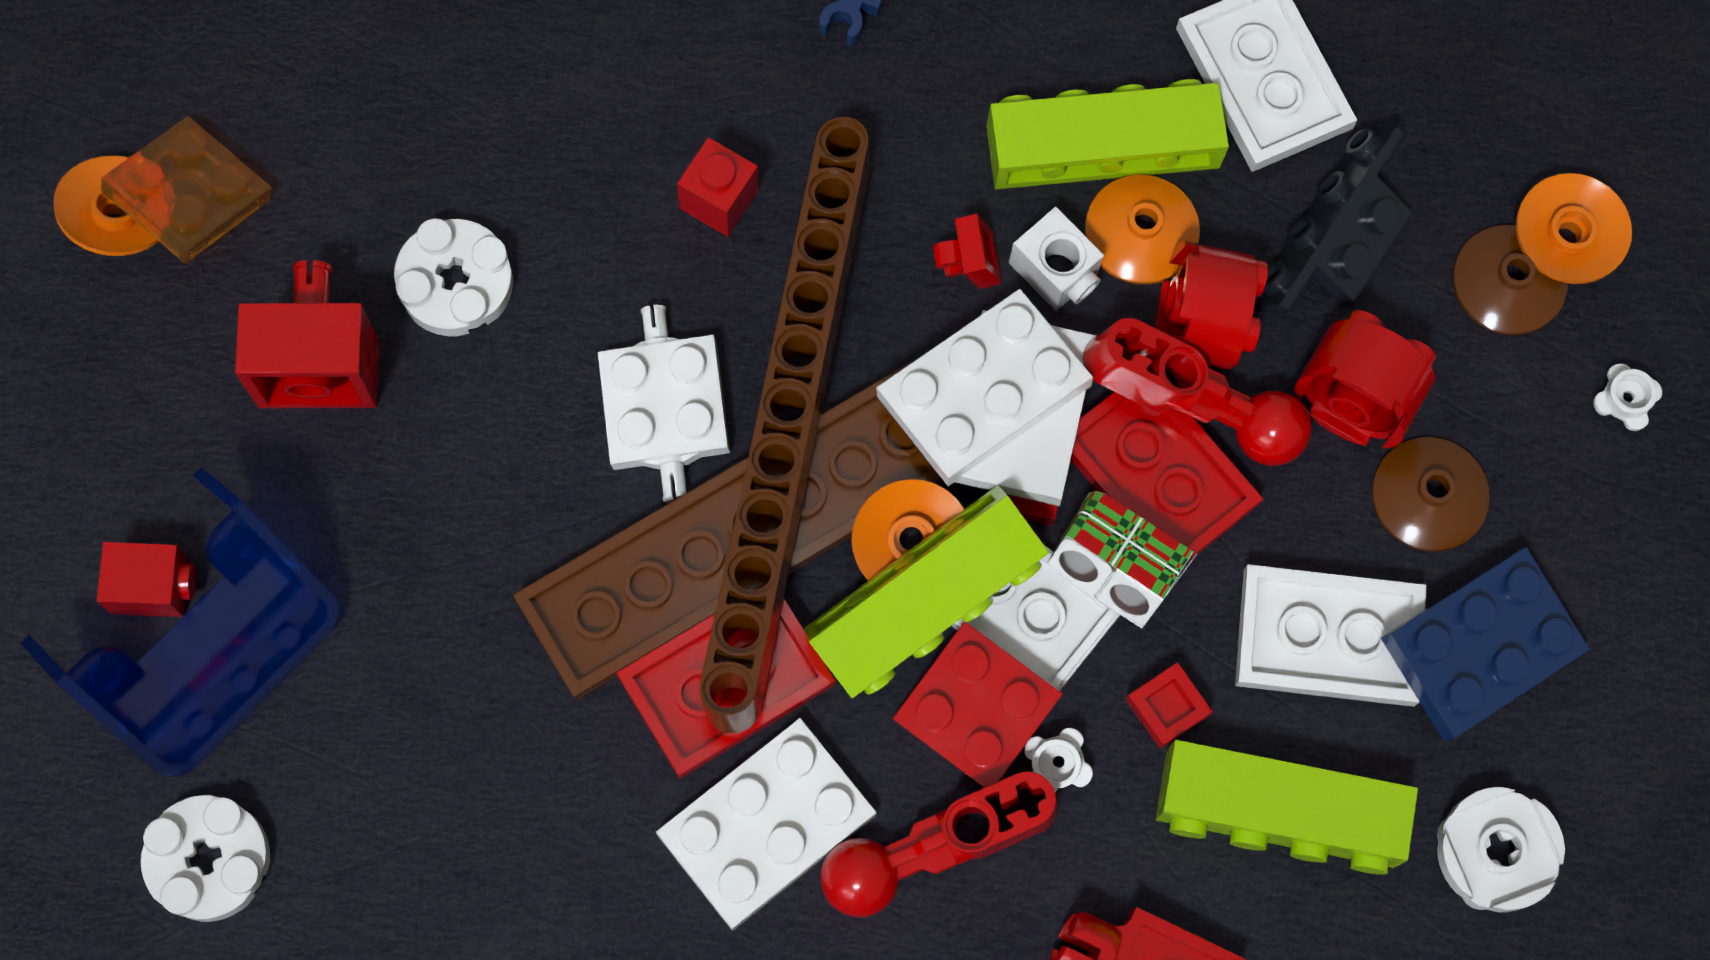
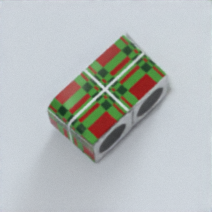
M1094 491L1085 497L1074 514L1046 566L1138 627L1143 628L1178 581L1177 577L1193 551L1110 496Z

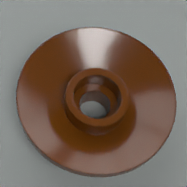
M1515 225L1494 226L1475 234L1462 247L1453 267V288L1460 306L1475 323L1494 333L1525 335L1541 329L1558 314L1567 296L1568 283L1560 282L1544 275L1535 268L1533 261L1523 254L1517 240ZM1513 265L1519 268L1524 273L1525 279L1520 281L1512 279L1508 275L1507 266Z
M1420 437L1399 444L1382 459L1372 481V503L1382 526L1400 543L1424 552L1447 551L1467 542L1480 529L1489 509V486L1479 463L1459 445L1441 438ZM1427 481H1439L1445 489L1444 497L1437 498L1430 495L1426 488Z

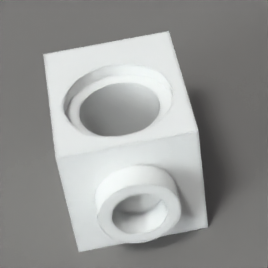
M1055 206L1013 243L1009 264L1057 311L1070 299L1075 304L1080 303L1098 286L1101 280L1097 275L1104 255ZM1052 255H1062L1073 263L1074 268L1067 272H1058L1049 267L1045 259Z

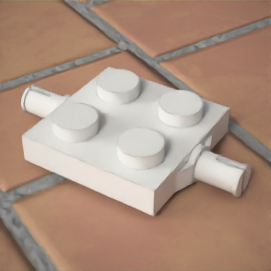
M653 305L656 327L654 326L653 312L650 306L641 309L645 341L633 347L598 352L610 465L614 470L639 466L660 469L663 501L671 503L675 500L673 480L677 499L687 493L684 474L685 465H689L701 457L730 453L717 342L714 335L681 340L668 338L666 307L663 305Z

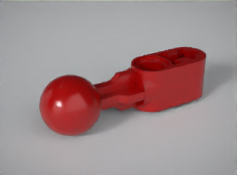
M1134 318L1118 320L1090 340L1084 349V367L1092 375V380L1157 412L1174 409L1203 423L1216 419L1235 429L1240 448L1250 459L1267 466L1287 464L1300 456L1309 443L1312 429L1310 416L1305 406L1296 397L1276 390L1264 391L1253 397L1244 395L1230 388L1224 375L1208 368L1205 358L1197 349ZM1165 369L1173 374L1177 387L1170 383Z
M1021 772L960 798L952 803L948 809L914 823L908 837L885 847L874 840L866 838H853L843 841L828 853L823 862L820 874L823 893L832 907L851 917L875 915L885 909L893 900L898 889L899 880L922 870L936 875L971 859H981L1048 829L1057 815V800L1054 789L1050 782L1042 775L1034 772ZM1029 789L1033 797L1044 795L1046 799L1038 803L1040 814L1029 818L1024 810L1011 813L1006 816L1011 829L1002 832L1000 821L995 810L990 805L991 803L1000 800L1003 812L1020 804L1018 794L1023 790ZM969 813L984 815L990 824L987 836L975 844L964 843L956 837L958 821Z

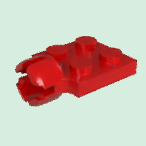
M1138 907L1131 908L1126 921L1122 925H1113L1087 912L1073 914L1064 925L1058 937L1088 952L1087 956L1069 947L1062 946L1060 951L1053 948L1050 960H1247Z

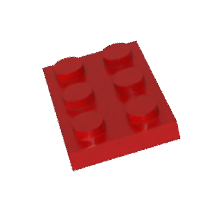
M1114 392L1079 419L1070 460L1098 492L1110 496L1191 549L1193 553L1187 563L1263 501L1260 494L1193 417L1187 414H1182L1174 409L1157 412Z
M766 584L762 585L761 587H759V588H757V589H755V590H758V589L763 588ZM784 598L761 711L757 721L745 731L726 733L714 727L708 719L700 696V682L715 614L616 672L618 679L679 780L835 686V679L821 657L809 643L805 631ZM740 630L729 638L727 644L736 649H745L757 640L758 635L750 630ZM727 688L717 696L715 703L723 708H733L745 699L747 693L739 688Z

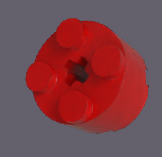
M1181 241L1176 246L1169 261L1170 264L1179 265L1177 275L1171 281L1163 280L1154 328L1197 349L1205 358L1208 366L1229 370L1238 364L1242 351L1252 353L1256 347L1260 333V319L1252 317L1256 296H1260L1265 288L1268 264L1265 261L1256 260L1250 254Z
M1356 310L1351 313L1348 319L1339 320L1330 325L1297 381L1295 394L1299 401L1303 394L1306 395L1313 404L1308 412L1309 415L1333 434L1363 446L1368 444L1370 438L1384 439L1386 441L1382 448H1392L1399 445L1434 384L1435 374L1432 365L1436 356L1434 351L1426 344L1417 340H1406L1397 333L1385 328L1382 322L1373 314Z

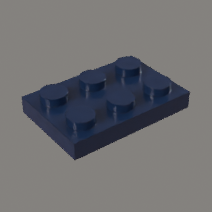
M1527 547L1510 554L1380 637L1444 742L1457 738L1590 650Z

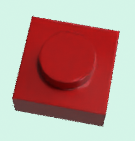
M1178 662L1129 694L1125 699L1159 749L1213 713Z

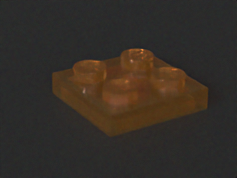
M189 116L101 177V192L184 264L270 201L271 195L270 185Z

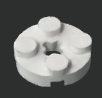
M437 218L425 221L420 225L417 233L412 235L403 245L395 263L394 279L401 303L415 323L435 334L461 336L469 334V329L477 328L485 322L487 325L502 314L512 294L513 275L505 245L490 230L472 221L462 219L444 221ZM453 265L462 266L463 273L469 277L466 284L456 283L452 290L445 289V282L440 273L444 269H450Z
M1504 787L1483 789L1457 803L1438 827L1437 854L1440 868L1450 887L1470 907L1499 913L1512 912L1537 903L1551 891L1555 884L1553 882L1558 876L1559 865L1563 864L1565 844L1560 826L1555 817L1546 806L1536 799L1530 800L1523 794L1513 792L1515 790ZM1496 833L1501 841L1511 840L1516 851L1508 855L1510 866H1501L1498 860H1490L1486 849L1491 845L1489 839L1491 834Z
M201 795L179 801L166 809L158 819L152 821L146 828L143 836L144 846L141 853V871L150 894L169 912L200 922L222 920L248 906L256 896L254 892L261 885L263 875L266 876L270 864L269 843L261 824L234 801L223 797ZM204 842L211 849L220 848L222 857L213 861L214 872L209 875H204L199 867L191 868L190 857L196 854V847Z

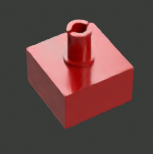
M307 260L294 263L293 303L239 304L235 374L258 408H377L379 340L361 303H329L330 275H332V266L329 263L313 260V271L308 270Z

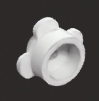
M1616 364L1607 372L1609 381L1604 391L1599 392L1594 397V408L1603 416L1611 414L1622 420L1627 429L1639 431L1648 424L1649 418L1647 413L1655 402L1661 399L1662 388L1656 380H1653L1645 372L1630 369L1625 364ZM1630 393L1633 397L1632 402L1625 401L1623 394Z
M1065 728L1059 736L1048 739L1035 736L1027 742L1025 755L1032 760L1034 773L1045 777L1052 785L1054 792L1058 788H1063L1070 784L1084 787L1092 779L1093 769L1084 761L1081 750L1084 738L1078 730ZM1054 757H1063L1064 765L1056 767L1053 763Z

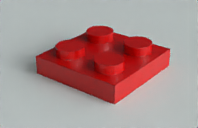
M964 622L899 709L893 720L986 788L1001 780L1027 742L1062 697L1063 693L967 622Z

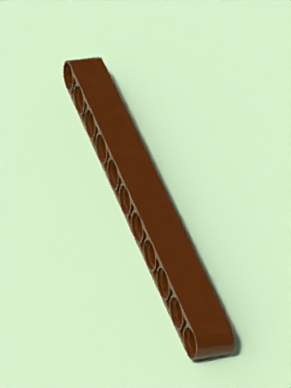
M836 117L828 120L820 128L816 137L701 677L700 696L708 719L714 727L726 733H740L749 729L757 721L761 711L870 176L868 133L864 125L850 117ZM840 150H850L855 152L853 155L848 157H837L833 155L835 152H838ZM830 200L845 202L838 208L829 209L822 206ZM819 251H830L835 254L827 260L811 258L814 253ZM809 302H817L825 306L815 313H805L799 310L804 304ZM797 355H808L814 358L810 364L803 367H795L787 363L792 357ZM787 408H796L804 412L798 419L793 421H782L776 418L780 411ZM776 462H785L792 466V469L787 474L780 477H772L764 473V470L769 465ZM764 517H773L781 521L780 526L770 533H759L752 529L753 525ZM752 573H762L770 578L769 582L758 590L749 591L740 586L741 581ZM740 630H750L758 635L757 640L745 649H736L727 644L729 638ZM727 688H739L747 693L745 699L733 708H723L715 703L717 696Z

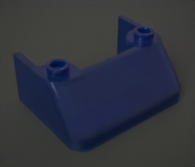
M202 467L193 477L229 512L213 529L206 545V554L209 562L223 578L138 662L135 663L118 648L105 646L88 652L68 670L31 635H28L20 643L62 689L152 769L167 777L181 776L193 770L331 632L339 615V606L335 596L242 500Z

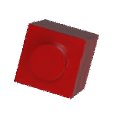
M708 137L677 183L679 208L729 237L759 192L758 166Z
M103 542L97 602L113 615L184 617L185 600H192L196 591V567L194 564H189L190 559L177 545Z

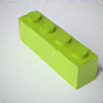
M1195 79L1180 80L1172 83L1167 88L1145 89L1142 85L1131 84L1118 87L1112 93L1091 95L1084 90H1069L1058 94L1055 98L1032 100L1027 95L1009 96L1002 99L999 103L990 105L986 126L995 190L1123 178L1131 175H1155L1218 169L1229 148L1219 83L1202 84L1201 81Z
M997 485L806 626L804 630L807 639L852 699L863 690L866 694H872L884 687L895 676L896 672L893 668L913 654L915 658H921L934 650L944 639L942 632L960 619L964 622H969L984 613L993 603L991 596L1008 583H1011L1013 586L1020 585L1034 576L1042 567V563L1039 560L1048 555L1049 551L1008 495Z
M1175 740L1166 752L1155 821L1170 823L1169 832L1179 836L1203 839L1206 838L1207 831L1231 835L1230 844L1236 847L1264 851L1267 848V843L1291 847L1290 856L1296 859L1324 863L1327 862L1328 855L1351 859V869L1370 874L1385 875L1388 874V867L1395 868L1408 861L1418 788Z

